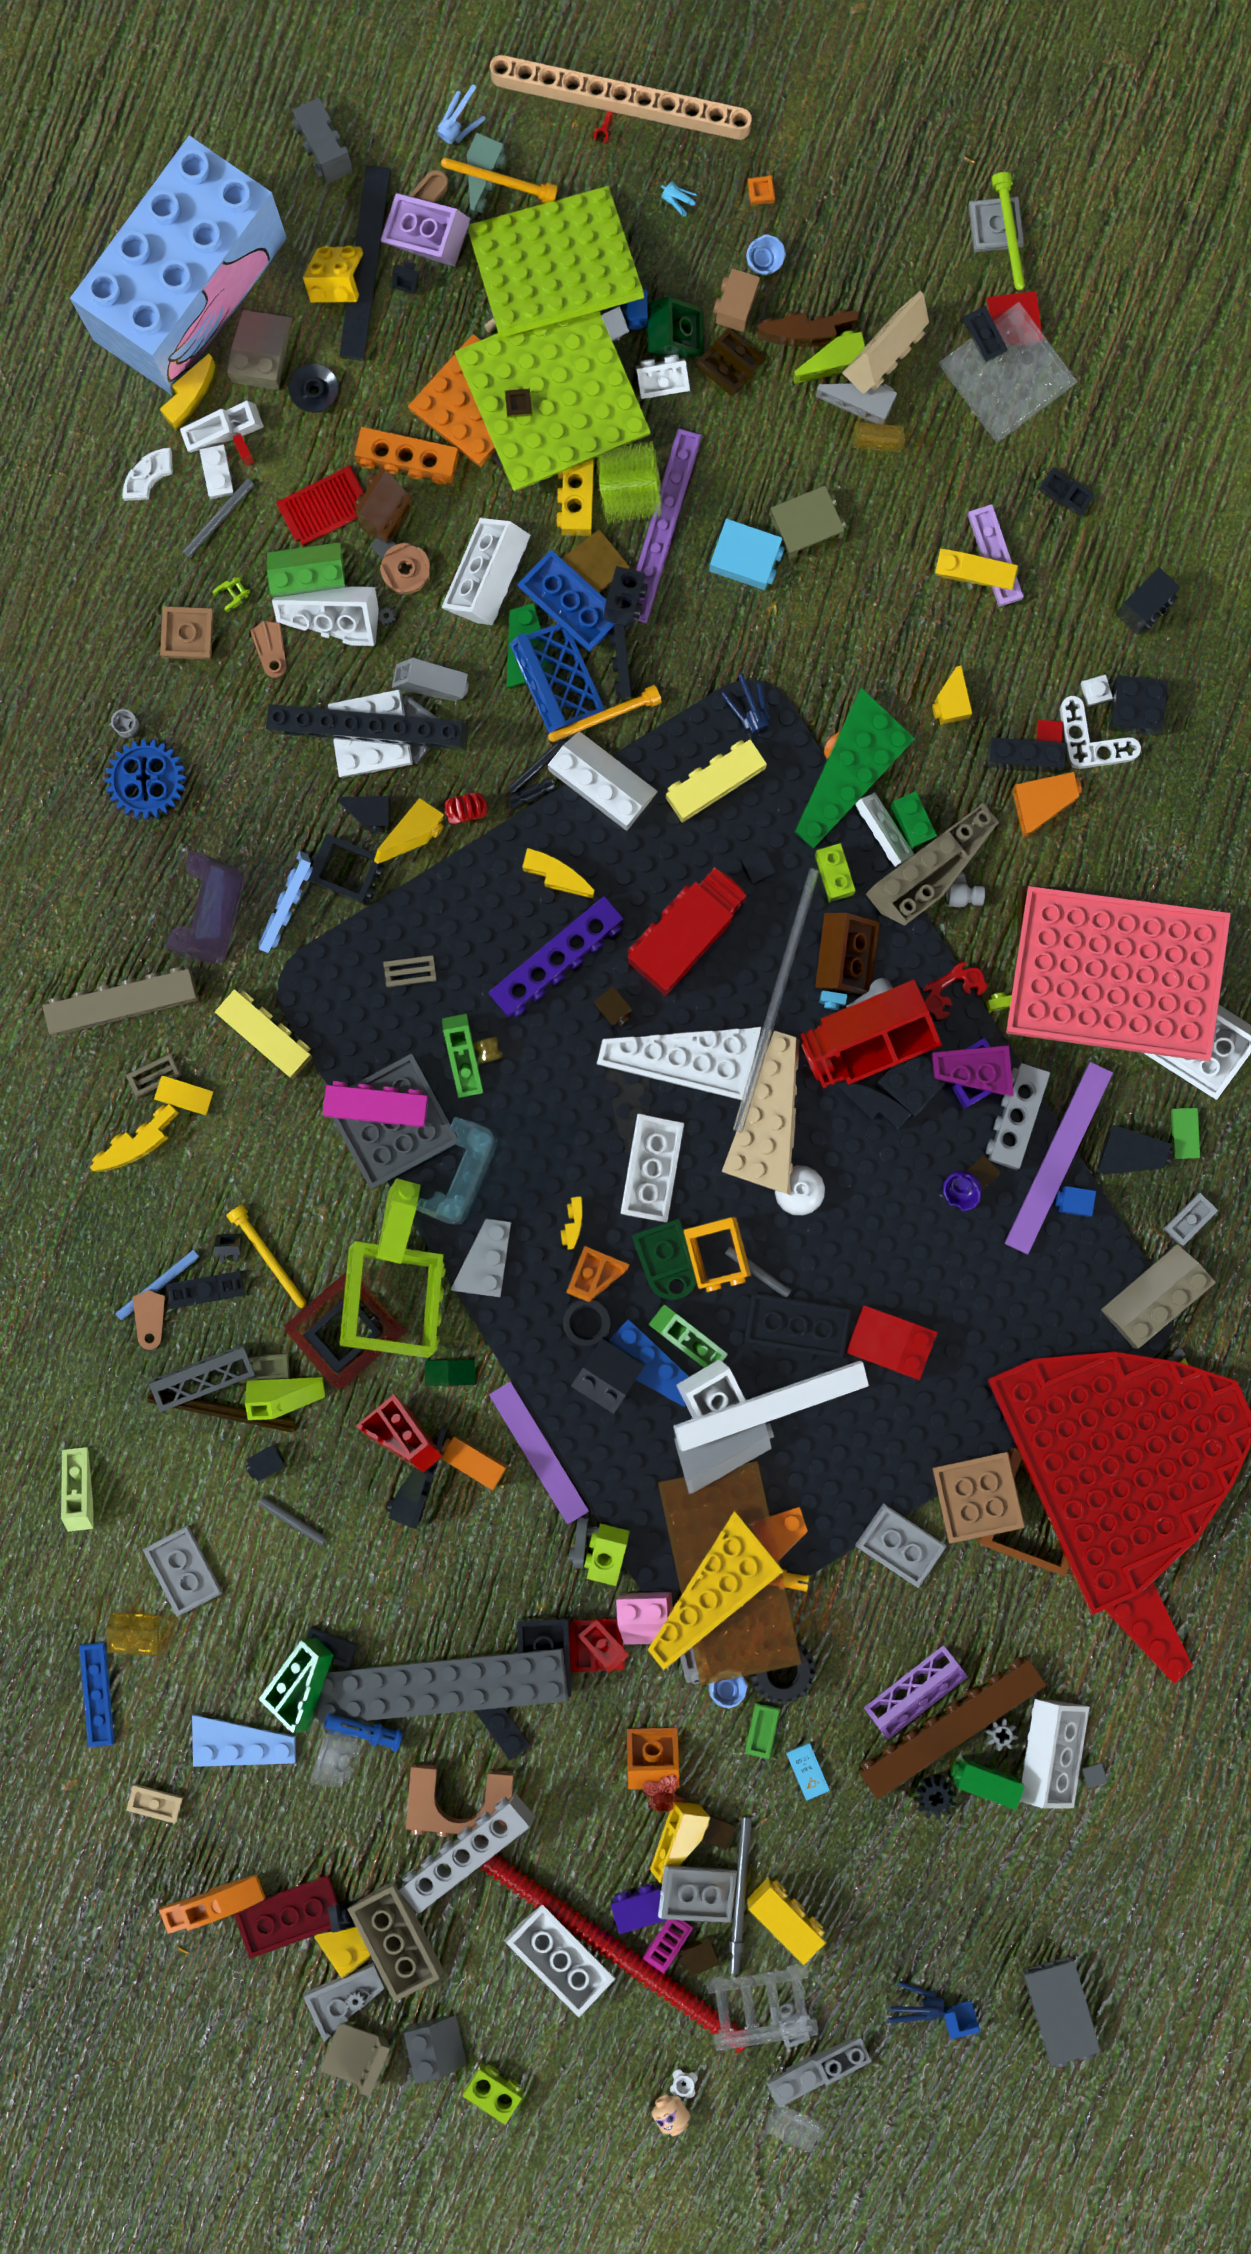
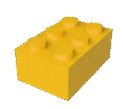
M768 1877L747 1898L748 1909L805 1965L826 1943L823 1936L825 1933L822 1930L823 1926L813 1916L810 1919L806 1916L805 1908L797 1899L793 1898L790 1900L788 1898L787 1890L778 1880L772 1882Z

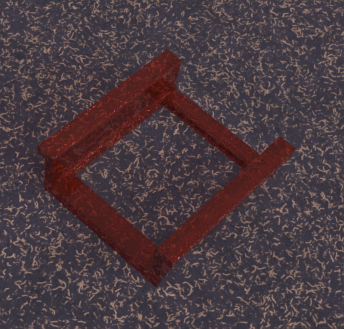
M347 1271L284 1325L286 1328L284 1331L327 1381L339 1391L383 1352L367 1349L339 1375H336L297 1328L345 1287ZM361 1279L360 1298L389 1330L379 1340L396 1342L408 1330L395 1319Z

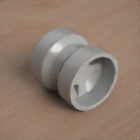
M121 709L113 714L111 725L119 736L130 739L138 734L140 723L131 711Z

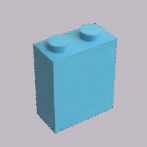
M726 519L710 563L709 571L765 590L767 584H772L777 572V570L773 569L775 561H781L785 547L781 546L782 538Z

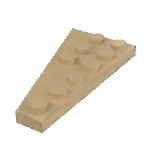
M774 1031L722 1172L791 1196L790 1173H792L793 1168L791 1153L794 1147L796 1114L794 1099L795 1095H797L795 1082L796 1070H798L800 1040L796 1037Z

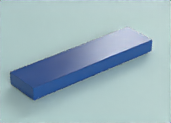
M106 1642L80 1644L79 1651L88 1747L114 1745L115 1738Z

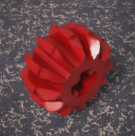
M479 792L453 797L445 802L446 817H448L449 822L452 824L474 821L488 814L486 800L483 794Z

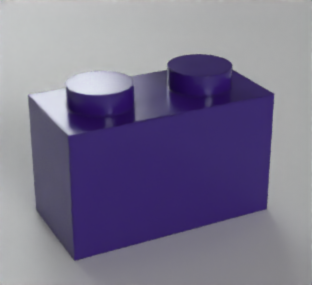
M653 1883L645 1884L639 1887V1891L629 1893L628 1890L616 1893L614 1895L615 1898L610 1901L619 1934L668 1920L658 1917L661 1897L660 1885L654 1886Z

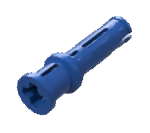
M331 1713L327 1714L324 1722V1729L369 1740L372 1746L382 1745L391 1748L394 1752L398 1750L402 1739V1729L392 1730L382 1727L380 1723L370 1725ZM341 1724L347 1725V1726H350V1727H354V1728H358L359 1730H355V1729H352V1728H348V1727H345V1726H341Z

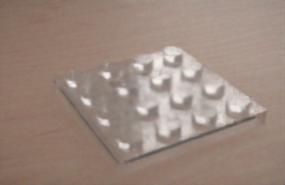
M1020 302L994 320L1008 349L1006 353L985 364L972 338H970L939 362L942 370L996 443H999L1077 383V380Z

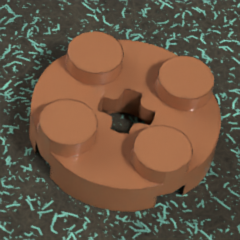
M400 543L394 545L385 553L380 568L381 575L385 584L394 590L395 593L400 595L415 593L422 589L430 579L431 568L429 559L421 548L407 543ZM403 563L413 567L407 575L399 572L402 569L401 564Z

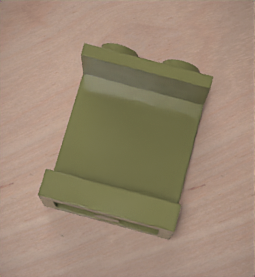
M826 486L770 508L769 516L778 537L782 538L781 544L785 547L784 551L788 560L796 557L801 549L837 535L838 539L843 537L846 523L842 514H837L834 507L837 505L836 499L832 491H827Z

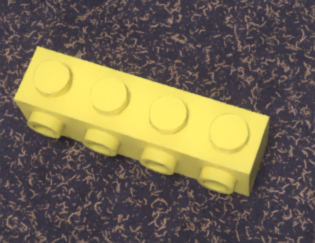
M743 740L737 742L730 748L732 750L725 756L722 754L717 755L710 760V766L703 770L701 767L697 768L688 775L690 777L683 783L677 781L668 788L669 792L666 793V799L682 823L766 769V762L751 740L745 743Z
M234 989L217 1008L215 1013L285 1074L294 1079L311 1060L312 1056L308 1053L311 1048L300 1039L297 1042L291 1039L289 1036L292 1032L282 1023L276 1026L271 1021L273 1016L266 1009L261 1007L258 1010L251 1004L254 999L244 990L239 994Z

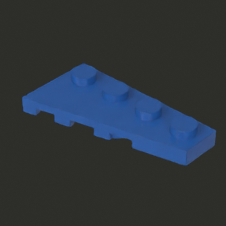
M628 1319L609 1340L646 1364L637 1377V1381L685 1407L686 1404L676 1385L689 1378V1376Z

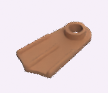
M263 621L250 631L265 673L271 678H279L286 671L281 624ZM273 662L279 663L277 670L270 669V665Z
M151 1290L133 1296L138 1342L141 1347L147 1350L157 1348L161 1342L165 1300L164 1295L157 1294ZM149 1333L153 1334L155 1340L153 1342H147L145 1340V1335Z

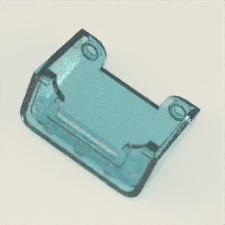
M454 1117L450 1129L454 1130L458 1135L456 1145L466 1149L448 1194L444 1195L436 1191L431 1199L425 1200L420 1198L416 1210L450 1225L457 1226L466 1220L496 1150L497 1139L486 1127Z

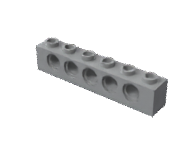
M514 1794L509 1799L507 1797L502 1798L494 1806L495 1810L490 1814L487 1811L484 1812L475 1821L477 1823L472 1828L469 1826L465 1827L457 1835L458 1839L453 1843L450 1840L447 1841L438 1850L440 1852L435 1857L433 1855L428 1856L420 1864L421 1868L415 1871L412 1869L402 1878L404 1883L398 1891L418 1914L530 1828L535 1815L517 1794ZM498 1820H503L507 1826L501 1825ZM479 1834L485 1835L488 1841L483 1840ZM461 1849L467 1850L470 1855L464 1854ZM442 1863L449 1865L451 1869L445 1868ZM424 1878L430 1879L433 1884L426 1882Z

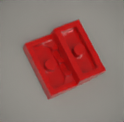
M1036 291L986 297L987 309L1006 347L1042 342Z
M617 1618L569 1621L571 1672L606 1670L595 1661L578 1638V1635L596 1620L624 1649V1642L618 1627ZM625 1660L613 1670H624Z

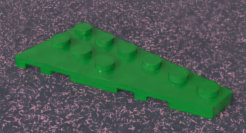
M859 688L853 705L832 747L810 800L794 831L812 849L915 739L862 688Z

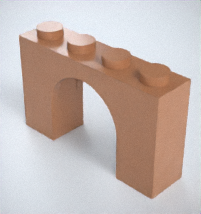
M413 1763L410 1773L406 1829L412 1830L411 1833L417 1835H425L427 1831L437 1832V1836L451 1837L452 1833L459 1834L467 1826L472 1828L477 1824L475 1821L484 1812L487 1811L489 1814L495 1810L494 1806L502 1798L507 1797L509 1799L512 1797L514 1772L489 1770L484 1806L472 1817L457 1819L447 1815L437 1802L438 1765ZM498 1820L501 1825L507 1826L503 1820Z

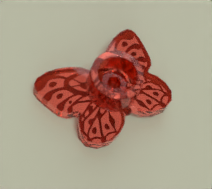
M675 1774L661 1778L658 1783L646 1781L643 1784L644 1795L650 1797L648 1800L649 1808L660 1813H666L673 1809V1802L686 1803L683 1798L675 1795L678 1783Z

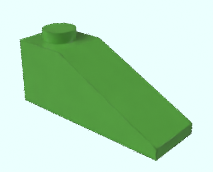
M467 1014L443 1018V1032L458 1098L483 1093Z
M666 1305L662 1306L649 1323L651 1327L704 1368L717 1360L723 1361L728 1355Z

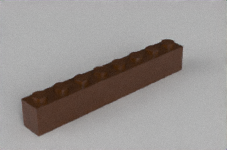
M1027 1657L1014 1659L1008 1664L1009 1669L1003 1673L997 1671L987 1678L988 1683L981 1688L979 1685L971 1688L966 1693V1698L960 1702L954 1700L945 1707L946 1711L941 1715L933 1714L924 1721L925 1725L918 1730L913 1728L906 1732L901 1742L898 1744L890 1743L882 1749L883 1754L875 1759L872 1756L862 1762V1768L858 1771L877 1800L1047 1686Z

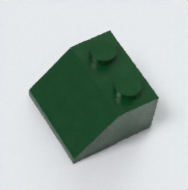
M670 296L649 303L648 352L661 357L679 355V358L703 356V308Z

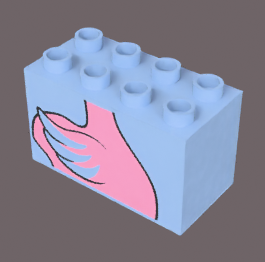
M188 136L70 297L93 341L173 396L175 391L172 385L196 365L287 240L272 192L197 140Z

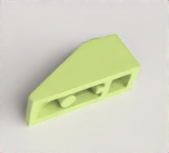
M87 1447L62 1450L61 1520L68 1532L93 1529V1496Z

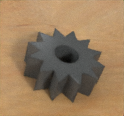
M385 607L384 610L381 609V612H378V619H380L378 622L382 623L383 626L385 624L389 626V623L392 624V621H396L394 618L396 617L395 611L391 610L390 607L388 609ZM388 614L389 618L385 619L384 615Z

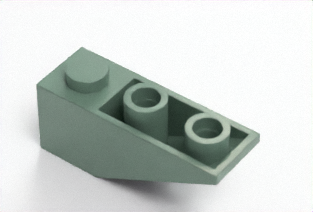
M476 133L467 153V164L497 173L498 168H503L507 158L504 144ZM468 175L471 216L475 220L478 213L484 211L487 203L485 197L488 191L494 189L496 183Z

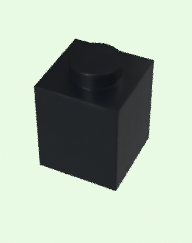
M273 1444L246 1459L248 1465L245 1467L252 1479L256 1478L259 1482L288 1465L277 1445Z

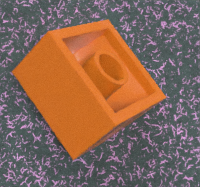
M678 1728L627 1729L628 1789H647L651 1787V1783L658 1786L662 1783L660 1782L661 1780L665 1783L663 1789L670 1785L674 1788L675 1784V1788H679ZM672 1775H674V1776H673V1778H674V1780H675L674 1785L671 1784V1777H670V1776H672ZM668 1777V1779L670 1780V1783L668 1785H666L664 1778Z

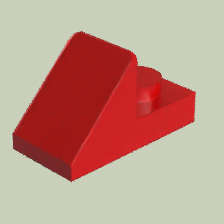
M598 1620L578 1635L579 1640L595 1661L608 1672H611L629 1657L627 1652Z

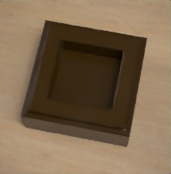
M530 389L505 391L507 418L532 416Z
M984 1155L966 1171L979 1179L982 1191L1001 1174Z
M712 1816L703 1841L727 1850L736 1825Z

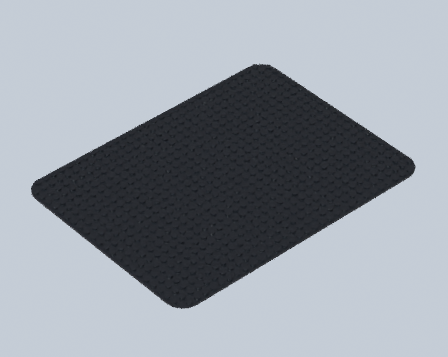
M739 680L719 688L611 755L658 791L628 831L567 784H564L301 947L286 961L278 979V1000L283 1014L298 1039L311 1048L308 1052L312 1056L311 1060L327 1085L333 1086V1081L348 1083V1087H351L402 1058L413 1054L460 1143L389 1180L388 1184L391 1187L397 1178L421 1185L413 1224L431 1253L443 1254V1263L446 1269L445 1276L452 1286L485 1220L511 1222L501 1297L455 1292L599 1524L630 1531L623 1563L641 1592H672L673 1609L734 1511L756 1537L751 1522L800 1507L808 1532L777 1564L781 1569L787 1570V1573L811 1576L856 1547L855 1544L883 1503L904 1517L938 1496L933 1468L1005 1453L1016 1446L987 1379L1038 1358L1119 1352L1154 1358L1166 1347L1173 1331L1172 1320L1139 1349L1133 1348L1101 1311L1106 1304L1151 1266L1077 1151L1058 1191L1062 1192V1187L1065 1186L1096 1191L1093 1215L1085 1217L1060 1213L1059 1206H1056L1055 1196L1029 1254L1004 1244L1060 1125L1043 1097L1020 1169L1015 1170L991 1162L1001 1174L983 1191L981 1190V1199L975 1208L961 1211L959 1207L949 1205L943 1194L944 1181L949 1174L955 1171H967L982 1155L987 1159L989 1158V1154H986V1149L990 1139H995L997 1131L993 1130L997 1116H1002L1005 1107L1001 1106L1004 1095L992 1092L964 1109L951 1088L956 1084L946 1082L915 1117L911 1118L909 1116L895 1130L879 1114L870 1121L834 1087L835 1084H829L823 1089L821 1082L816 1080L802 1048L803 1039L801 1034L808 1033L811 1029H817L818 1026L822 1025L821 1018L847 1008V1005L861 997V995L847 994L846 1005L839 1007V1010L824 1008L825 1004L819 1003L820 994L823 989L815 988L824 913H849L880 922L872 983L877 979L885 978L895 988L915 980L925 1002L931 990L923 992L924 987L928 983L937 981L951 972L957 965V962L924 911L904 926L881 914L866 895L876 883L894 871L896 866L887 857L886 852L874 837L872 830L861 816L855 804L813 849L794 832L824 769L827 758L792 703L778 688L760 680H746L755 705L757 708L760 707V710L757 684L760 683L762 685L766 708L770 717L768 720L770 725L755 733H751L750 728L745 730L741 720L722 697V692H726L745 718H748L746 713L751 711V707ZM743 740L745 743L751 740L766 762V769L682 823L666 799V793L669 792L668 788L677 781L683 783L690 778L688 775L697 768L701 767L703 770L710 766V760L717 755H727L732 751L730 748L737 742ZM841 843L855 893L853 896L829 903L815 853L817 850ZM527 848L551 856L573 869L594 889V899L545 887V876L524 872L523 863ZM765 850L775 874L752 884L742 864V860ZM715 867L717 870L728 875L742 888L746 894V900L733 913L732 923L665 996L628 964V950L654 921L658 924L662 920V912L687 884L690 886L695 882L700 884ZM604 896L623 918L622 930L613 937L610 935L602 940L604 944L594 953H591V951L587 952L583 956L584 961L575 969L569 967L563 972L565 977L556 985L550 983L545 987L546 993L538 1000L534 1001L531 999L526 1003V1010L515 1018L512 1015L508 1018L488 992ZM594 921L590 924L589 929L593 933H599L603 930L604 926L601 922ZM765 925L768 926V935L773 938L780 936L782 927L784 928L781 947L762 944ZM575 937L570 941V946L573 949H580L584 945V940L580 937ZM555 953L551 957V962L554 965H561L565 961V957L561 953ZM434 956L437 981L386 987L383 962ZM429 962L420 964L390 967V971L425 967L430 965ZM536 969L531 977L534 981L539 982L545 978L546 973L542 969ZM423 972L392 976L391 981L431 976V973ZM962 979L955 980L943 988L940 996H947L952 1002L951 1007L945 1005L942 1009L943 1012H949V1016L943 1020H936L935 1016L930 1013L942 1046L922 1055L933 1064L932 1053L965 1050L985 1038L990 1047L1009 1046L1011 1072L1013 1068H1017L1021 1062L979 996L976 995L975 990L970 988L971 993L967 995L962 989L964 983ZM517 985L513 988L512 994L518 998L523 997L526 994V988L523 985ZM612 986L632 1008V1012L629 1014L631 1019L621 1027L618 1024L612 1027L593 1003ZM467 1014L483 1093L458 1098L443 1032L442 1019ZM761 1027L743 1101L597 1065L603 1039ZM774 1031L796 1037L800 1040L798 1070H796L795 1082L797 1095H795L794 1099L796 1114L791 1163L793 1166H808L815 1170L821 1176L825 1186L824 1199L821 1205L812 1213L806 1215H792L784 1211L777 1203L775 1190L722 1172ZM890 1068L854 1083L886 1095L875 1084ZM1022 1085L1018 1088V1094L1021 1098L1028 1099L1030 1090L1027 1086ZM1013 1109L1010 1113L1012 1121L1016 1123L1022 1121L1023 1115L1021 1111ZM637 1114L684 1123L667 1222L620 1214ZM1005 1133L1003 1143L1008 1147H1012L1015 1143L1014 1136L1010 1133ZM581 1196L582 1225L575 1248L568 1250V1245L562 1244L561 1230H565V1224L575 1222L574 1218L569 1219L567 1204L572 1203L571 1198ZM736 1217L746 1257L792 1290L787 1299L851 1309L844 1359L743 1343L751 1293L785 1298L752 1273L751 1276L745 1277V1283L731 1286L730 1281L721 1283L722 1289L707 1292L706 1288L699 1289L696 1282L693 1290L681 1299L667 1300L659 1297L649 1286L632 1235L677 1219L680 1220L684 1231L693 1227ZM730 1229L697 1238L707 1280L741 1272L740 1265L725 1254L730 1246L735 1248ZM556 1246L574 1253L567 1272L549 1265ZM586 1246L629 1264L627 1271L593 1299L603 1304L610 1314L611 1327L609 1334L605 1337L608 1340L629 1319L689 1377L704 1369L703 1366L649 1325L662 1306L666 1305L728 1354L722 1362L730 1368L745 1400L857 1361L863 1362L869 1386L765 1422V1424H771L774 1438H770V1450L698 1491L689 1494L674 1440L676 1438L674 1425L693 1419L687 1406L683 1407L635 1380L613 1414L571 1387L598 1345L581 1346L575 1344L568 1338L563 1324L566 1310L572 1303L580 1300V1298L568 1294L566 1291L583 1248ZM674 1279L670 1282L669 1289L673 1294H680L684 1289V1284L681 1280ZM863 1305L937 1332L920 1380L846 1353ZM589 1307L582 1308L573 1317V1328L582 1337H593L601 1330L602 1318L595 1309ZM765 1586L705 1637L726 1630L791 1588L784 1587V1590H781L779 1586Z

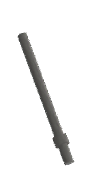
M745 1816L741 1820L733 1931L728 1952H731L729 1973L739 1974L741 1954L744 1953L742 1934L752 1818Z

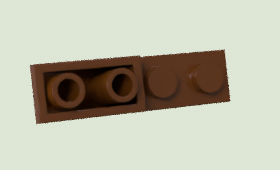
M844 309L836 312L833 316L825 318L824 315L812 318L808 322L806 313L799 314L798 312L787 314L782 319L775 320L774 318H769L762 321L757 326V337L770 343L792 347L828 345L837 337L838 332L857 328L858 316L856 310L849 311Z

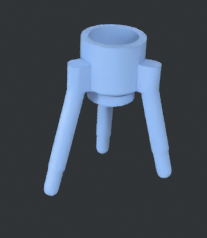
M475 84L470 87L452 115L461 95L460 91L456 92L442 122L438 126L437 134L448 144L452 145L454 141L460 143L468 133L485 121V117L482 116L461 132L462 126L456 120L476 89Z

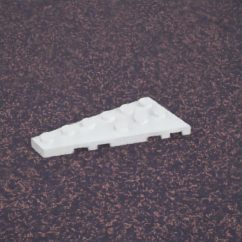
M761 1027L603 1039L597 1065L743 1101Z

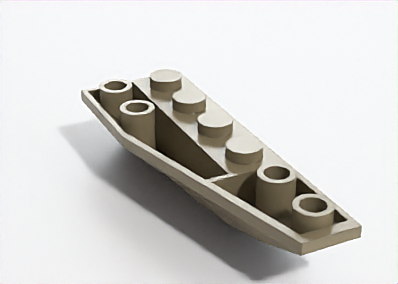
M982 803L876 883L866 895L881 914L905 926L943 897L999 823L998 820Z

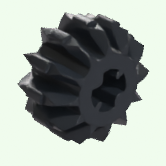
M932 1774L929 1776L930 1783L927 1784L925 1779L922 1778L920 1782L924 1787L914 1788L915 1792L920 1795L915 1796L913 1800L915 1803H921L917 1809L919 1812L926 1810L925 1816L927 1818H930L933 1812H935L936 1818L941 1819L940 1811H944L948 1816L950 1811L947 1806L956 1807V1803L950 1799L957 1797L956 1791H950L953 1787L952 1782L944 1784V1776H940L936 1782ZM938 1792L941 1797L940 1800L935 1799L932 1802L930 1794L935 1795Z

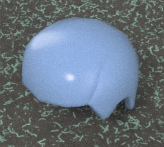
M763 235L749 245L746 258L748 266L755 273L769 275L776 272L782 266L786 254L784 245L777 237Z
M726 1668L717 1671L711 1677L709 1693L718 1706L723 1708L735 1707L745 1698L747 1683L740 1671Z

